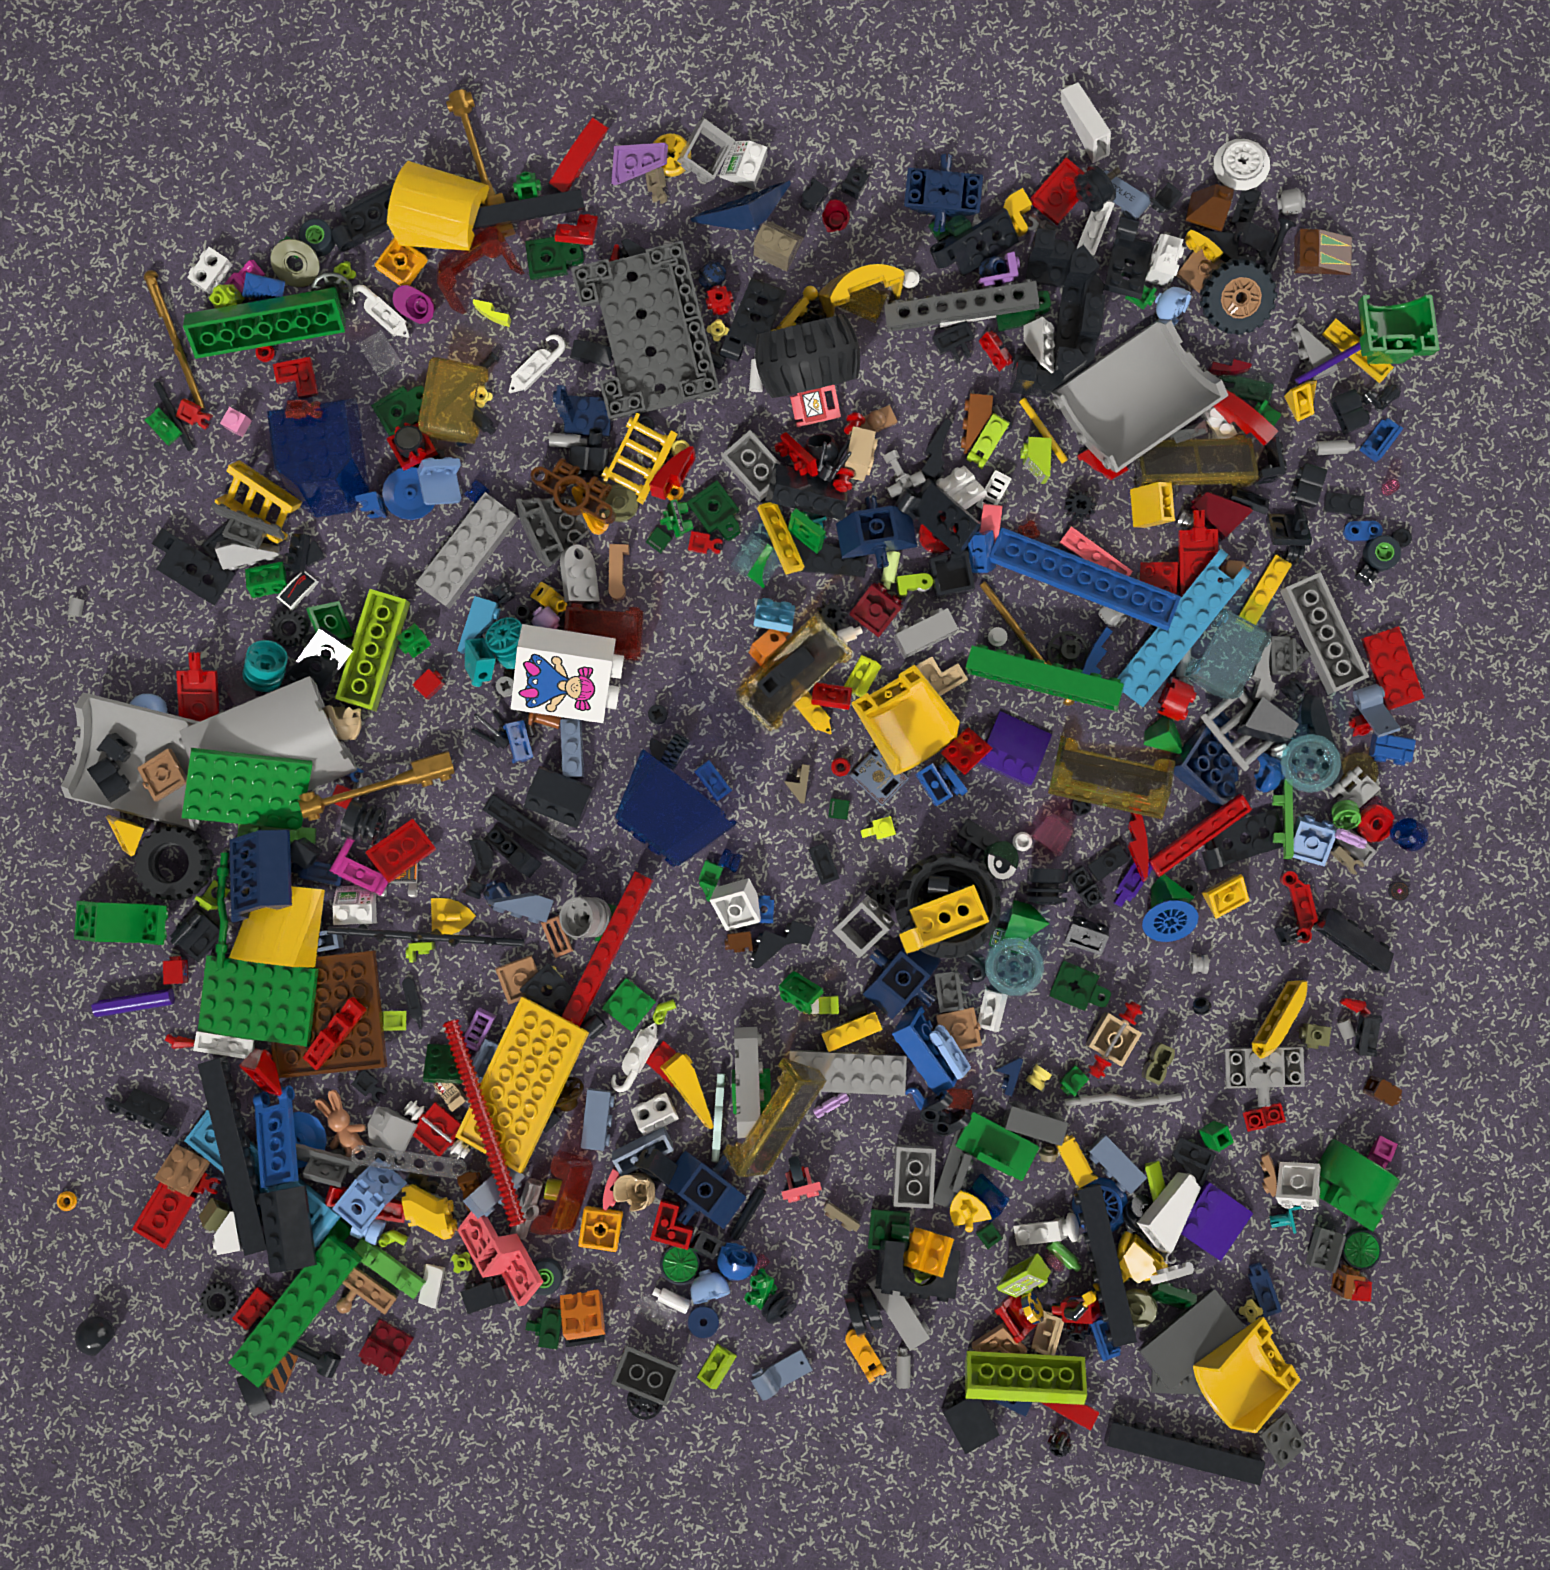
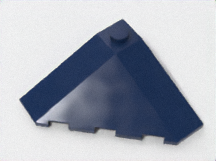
M790 180L768 186L769 188L747 194L735 201L726 202L709 211H703L690 218L691 222L736 230L749 229V231L759 229L760 224L768 219L791 185Z
M1221 712L1213 719V722L1220 729L1230 719ZM1203 723L1184 744L1181 754L1175 755L1168 769L1179 780L1220 808L1240 794H1236L1235 782L1239 781L1237 766L1233 767L1232 757L1207 725ZM1227 732L1225 736L1229 740V733Z

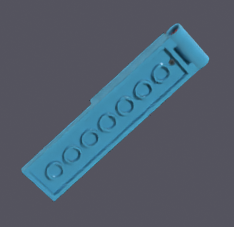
M207 1110L184 1141L224 1173L209 1110ZM250 1141L249 1149L255 1160V1173L260 1180L258 1147ZM300 1178L299 1181L269 1188H261L260 1184V1194L306 1185L315 1247H319L341 1217L332 1209L333 1207L326 1206V1199Z

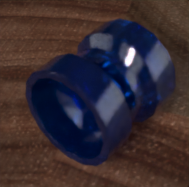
M474 480L471 484L472 488L466 490L463 495L476 504L485 492L488 494L490 490L479 481Z
M725 848L718 866L722 868L727 867L730 871L736 873L743 855L731 853V850Z

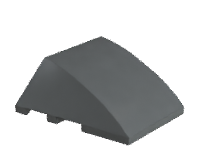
M573 496L561 497L563 505L565 503L570 507L578 506ZM554 497L548 499H516L523 529L536 556L547 568L560 559L562 552L567 547L576 545L591 532L582 514L576 516L566 514L556 504Z

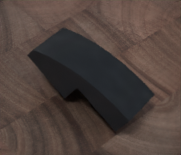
M574 340L570 358L585 364L592 362L608 368L612 358L611 347Z
M1082 865L1068 873V881L1088 909H1091L1105 899Z
M243 1375L236 1378L252 1417L271 1409V1403L263 1390V1384L258 1388Z

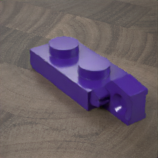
M1134 861L1115 891L1118 896L1113 903L1118 907H1122L1126 900L1130 902L1132 898H1135L1144 884ZM1148 863V876H1149V874L1151 873V871L1153 870V868H1152L1151 865Z

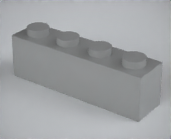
M876 1275L868 1279L869 1286L910 1351L930 1339L928 1334L930 1329L925 1321L921 1322L918 1315L920 1313L914 1304L910 1305L907 1300L910 1297L900 1296L898 1291H893V1295L882 1294L881 1289L875 1288Z

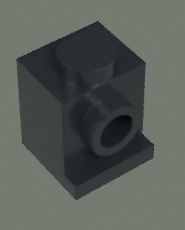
M859 166L857 169L852 167L842 183L841 191L858 200L869 180L867 171Z
M812 178L811 187H807L802 194L803 201L800 205L805 210H811L815 213L828 196V188L815 178Z
M117 733L106 735L96 750L106 752V756L111 760H120L124 763L131 756L130 752L134 747Z
M701 1230L697 1231L688 1249L712 1260L714 1257H718L722 1241ZM705 1242L708 1244L707 1250L703 1249Z

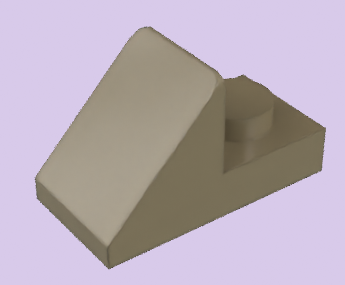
M802 764V768H798L796 780H800V783L784 781L800 804H805L810 765Z

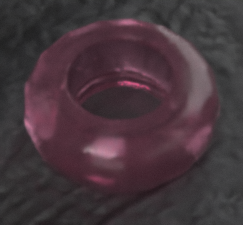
M1046 1252L1044 1254L1046 1262L1058 1272L1064 1270L1063 1263L1052 1253Z

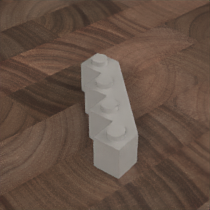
M757 1027L734 1028L737 1138L761 1137V1129H765L764 1117H760V1101H764V1091L759 1088V1074L763 1073V1062H759L758 1046H762V1034H758Z

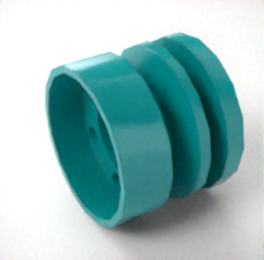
M509 617L500 619L491 625L485 635V642L503 667L515 669L517 646L522 624L519 620Z
M269 640L253 643L248 647L242 673L245 683L252 689L260 692L276 690L283 682L288 660L287 652L282 646Z

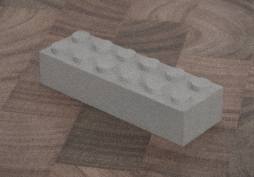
M485 492L415 584L450 609L517 522V516Z
M1321 572L1280 591L1304 645L1310 653V658L1327 695L1369 677Z
M790 1049L788 1090L905 1096L907 1056L904 1054Z

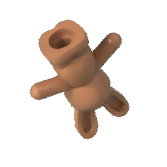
M331 1090L328 1093V1098L332 1108L321 1098L315 1101V1105L328 1118L329 1127L337 1132L330 1143V1148L336 1149L340 1143L341 1147L345 1150V1157L350 1158L367 1147L357 1133L363 1132L366 1126L364 1124L350 1125V1116L342 1108L339 1093L336 1090Z

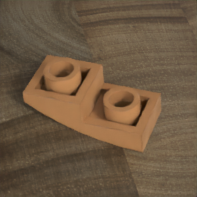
M1268 1152L1261 1156L1262 1161H1260L1263 1171L1269 1173L1264 1176L1262 1185L1266 1193H1270L1274 1197L1277 1190V1177L1272 1158Z

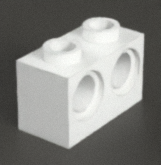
M208 247L207 250L201 253L200 260L196 266L190 269L187 278L211 295L213 289L220 284L232 267V263ZM217 259V263L211 266V262ZM203 275H207L205 280L200 281Z
M667 1093L658 1094L653 1099L639 1103L635 1108L631 1109L638 1129L644 1136L679 1119ZM666 1106L663 1111H660L661 1107ZM649 1114L648 1118L642 1120L644 1115Z

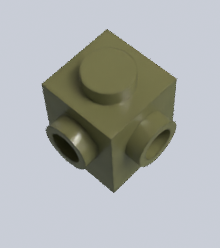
M1303 1023V1027L1299 1030V1038L1302 1043H1306L1308 1048L1318 1049L1319 1046L1329 1047L1331 1027Z
M212 1197L198 1217L204 1229L217 1232L232 1210L228 1203Z

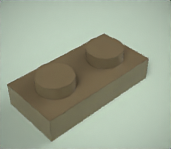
M829 1201L824 1205L826 1216L832 1220L838 1219L841 1221V1226L848 1231L853 1229L857 1232L861 1226L859 1221Z

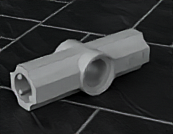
M534 1178L527 1179L522 1196L517 1199L520 1200L519 1206H522L521 1212H524L523 1218H526V1221L512 1227L510 1235L517 1233L520 1239H526L531 1221L539 1214L537 1202L543 1186L540 1180Z

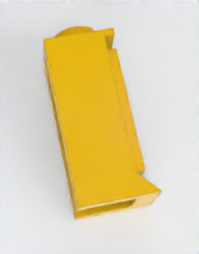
M1067 1134L1064 1137L1062 1146L1055 1144L1079 1188L1098 1179L1096 1175L1091 1174L1093 1172L1074 1136H1068Z

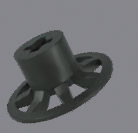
M326 272L314 279L311 291L335 287L339 300L343 303L341 305L342 309L351 303L354 294L353 287L350 281L343 275L335 272ZM324 278V284L318 285L317 282ZM343 281L348 285L349 288L343 287ZM350 292V297L346 301L341 293Z
M1063 631L1056 634L1050 640L1047 647L1050 663H1055L1054 661L1063 658L1064 669H1067L1070 660L1078 665L1075 668L1080 669L1089 653L1088 645L1084 638L1072 631ZM1065 635H1073L1076 638L1074 640H1067ZM1062 637V645L1053 644L1056 638ZM1078 639L1083 643L1084 649H1080V645L1077 643ZM1051 647L1059 650V654L1054 658L1051 656ZM1085 652L1084 659L1080 663L1077 656Z

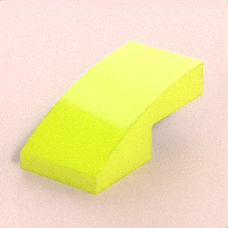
M473 299L475 308L482 315L495 323L510 327L511 318L509 314L495 312L492 303Z

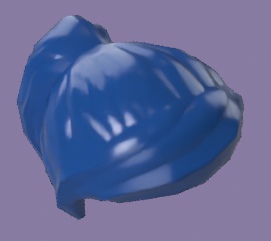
M1263 752L1257 758L1261 766L1258 774H1254V777L1256 779V789L1267 793L1277 788L1281 780L1286 777V768L1279 759Z

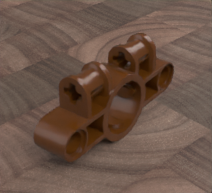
M564 458L557 462L552 472L540 466L535 467L531 471L532 481L541 489L552 494L556 504L566 514L576 516L586 513L603 524H611L615 521V511L609 504L605 503L611 492L612 485H606L599 481L596 476L587 484L585 480L577 476L580 468L567 463ZM540 474H545L543 480L537 481V477ZM571 484H577L583 489L585 487L586 496L582 498L581 504L576 507H570L565 503L563 505L561 502L562 493ZM605 510H609V516L603 518L602 513Z

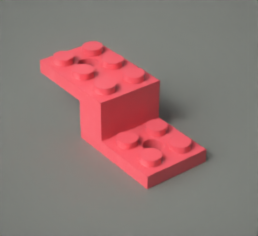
M471 1211L458 1228V1232L483 1278L501 1274L518 1306H524L542 1285L543 1280L517 1233L498 1237L488 1217L483 1215L478 1219Z

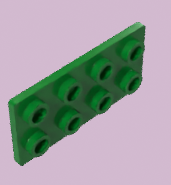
M972 1112L970 1114L972 1119L963 1128L955 1146L1006 1175L1023 1181L1039 1150V1146Z

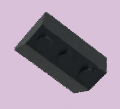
M539 766L527 793L524 808L577 829L585 815L593 787Z

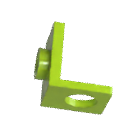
M213 880L203 896L195 897V900L200 902L199 905L206 910L218 909L217 900L211 894L212 890L218 887V881ZM225 887L224 899L230 892V889H228L227 887Z

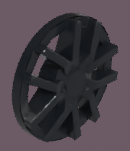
M632 1392L628 1393V1409L636 1418L642 1420L651 1419L658 1415L663 1407L660 1404L656 1411L653 1405L659 1403L642 1396L635 1398L631 1396ZM630 1399L637 1402L632 1407L630 1404ZM639 1405L641 1408L635 1413L633 1409ZM651 1407L654 1414L649 1416L647 1409ZM643 1409L645 1410L646 1416L639 1415L643 1411Z

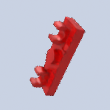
M787 432L781 434L782 442L774 445L775 452H780L781 457L789 455L794 463L795 470H799L801 476L807 474V472L812 477L818 475L816 459Z

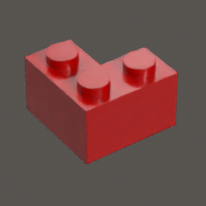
M661 1198L650 1240L688 1250L694 1227L675 1222L680 1206L679 1202Z

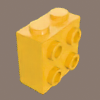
M1156 482L1130 489L1133 527L1147 528L1175 521L1172 483Z

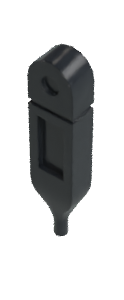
M406 978L402 982L410 1016L418 1024L420 1030L422 1029V1006L415 981L412 978Z

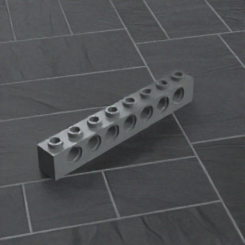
M1027 279L1019 284L1008 282L1000 287L989 285L981 290L971 288L964 290L962 293L952 291L945 293L943 296L933 294L926 296L924 299L914 297L907 299L905 302L890 301L884 305L888 332L938 325L945 322L1039 309V298L1036 281ZM1019 292L1024 296L1021 299H1015L1013 295ZM1000 295L1005 299L1002 302H996L994 298ZM981 298L985 300V303L977 305L975 301ZM963 301L966 303V306L958 308L956 306L957 303ZM944 304L947 306V309L939 311L937 307ZM923 307L929 309L926 314H920L919 310ZM904 310L910 312L907 317H901L900 313Z

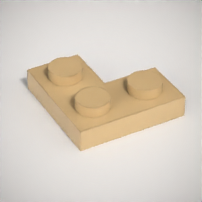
M933 657L916 665L939 696L968 680L959 663L944 672H941Z

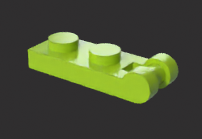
M993 413L966 460L969 462L973 461L978 464L977 467L983 469L1010 422ZM978 450L984 453L982 458L976 455Z

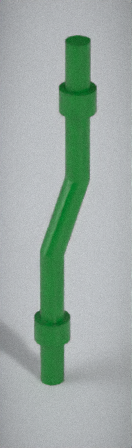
M221 853L220 868H217V876L219 878L216 900L220 917V930L215 950L217 952L216 968H224L225 953L228 950V945H226L228 916L224 897L226 877L229 876V853Z

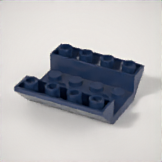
M258 830L230 839L231 922L247 919L248 912L267 907L278 910L292 906L289 830Z

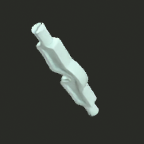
M717 1073L711 1159L713 1162H718L720 1155L725 1074Z

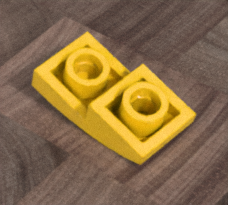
M1193 230L1187 233L1185 243L1190 250H1194L1197 253L1202 249L1204 256L1211 260L1213 264L1221 258L1223 252L1210 239Z

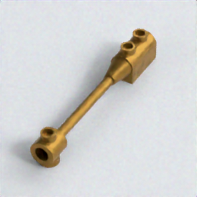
M462 89L453 91L448 96L449 100L446 101L449 113L453 112L455 116L461 117L481 183L489 186L485 204L482 203L483 206L480 207L506 203L502 193L495 194L492 184L488 180L468 117L472 108L475 107L471 92H466V90ZM512 223L486 228L488 236L492 235L493 239H501L515 234Z
M448 751L412 761L410 762L412 769L398 774L394 778L327 798H321L318 794L315 795L314 791L299 795L300 799L298 802L303 818L308 817L309 821L319 819V814L323 813L327 805L394 785L421 784L422 787L432 785V780L440 778L441 782L452 779L451 774L455 772Z

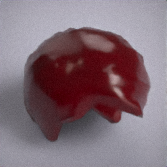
M830 200L826 204L822 213V221L826 231L830 233L841 231L849 224L850 211L840 200Z

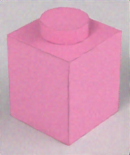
M229 407L220 424L243 437L252 421L246 415Z

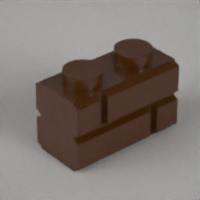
M1369 1077L1363 1088V1093L1392 1107L1399 1104L1402 1099V1089L1379 1077Z

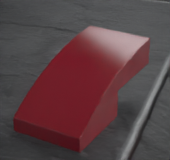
M1233 359L1229 365L1213 361L1208 371L1213 375L1219 376L1239 375L1246 373L1252 364Z

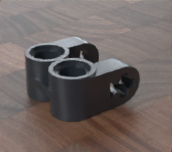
M942 1090L925 1098L920 1113L921 1119L926 1123L933 1124L934 1133L942 1137L949 1136L966 1127L972 1119L965 1109L955 1113L945 1109L953 1101V1097L947 1090Z

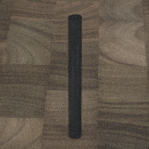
M155 382L153 385L172 422L183 433L180 437L187 451L193 450L195 447L181 420L176 417L177 413L161 382Z

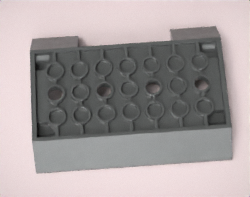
M683 240L646 249V253L610 262L608 259L571 268L580 307L597 305L601 307L618 377L599 381L609 419L634 416L636 413L651 412L703 399L720 392ZM635 272L638 278L636 281L630 282L627 280V274ZM644 309L647 312L645 319L637 318L636 313L638 310ZM654 347L657 352L655 356L649 357L645 353L646 349ZM657 384H663L666 387L663 394L655 392Z

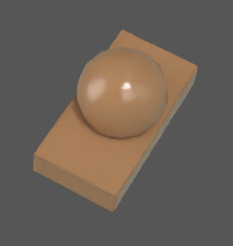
M890 405L864 416L866 419L865 424L861 425L860 428L876 431L877 433L897 424V419Z

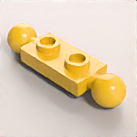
M807 286L803 290V297L798 300L774 330L796 325L794 321L798 316L801 318L808 310L806 306L809 304V301H814L818 296V291L814 286Z

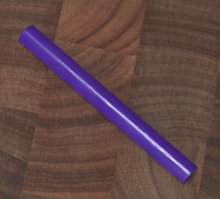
M1360 342L1297 377L1295 382L1297 385H1300L1360 351Z

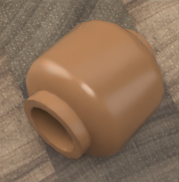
M1228 560L1225 566L1221 565V571L1231 579H1234L1243 567H1246L1248 570L1249 567L1246 566L1244 561Z

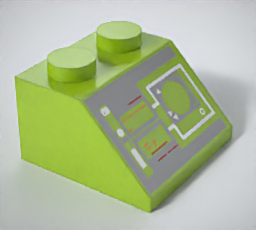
M1028 437L1026 443H1023V447H1021L1020 459H1023V465L1041 484H1045L1050 477L1052 438Z
M1036 1253L1009 1268L996 1288L998 1291L1013 1297H1018L1022 1294L1027 1295L1034 1287L1038 1286L1040 1288L1048 1282L1047 1278L1051 1271L1039 1254Z

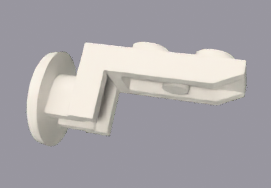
M1068 1213L1066 1219L1061 1217L1053 1221L1013 1226L1017 1246L1062 1241L1068 1236L1072 1242H1076L1079 1239L1080 1233L1079 1223L1074 1213Z

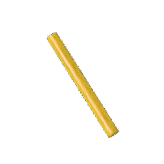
M1023 398L1019 403L1044 438H1052L1051 449L1062 464L1065 463L1068 458L1027 399Z

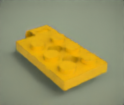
M972 885L910 909L909 912L916 928L899 934L906 954L986 924L989 920L976 888ZM959 906L967 907L968 914L966 916L958 914L957 909ZM941 913H947L950 916L948 923H942L939 920Z

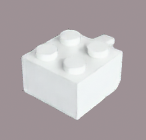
M1167 234L1159 236L1149 261L1146 282L1166 287L1168 282L1173 281L1179 269L1177 263L1179 258L1182 257L1185 248L1182 246L1183 239Z

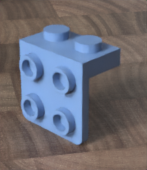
M426 458L421 461L417 472L423 501L426 505L460 503L461 494L456 475L461 466L459 458Z

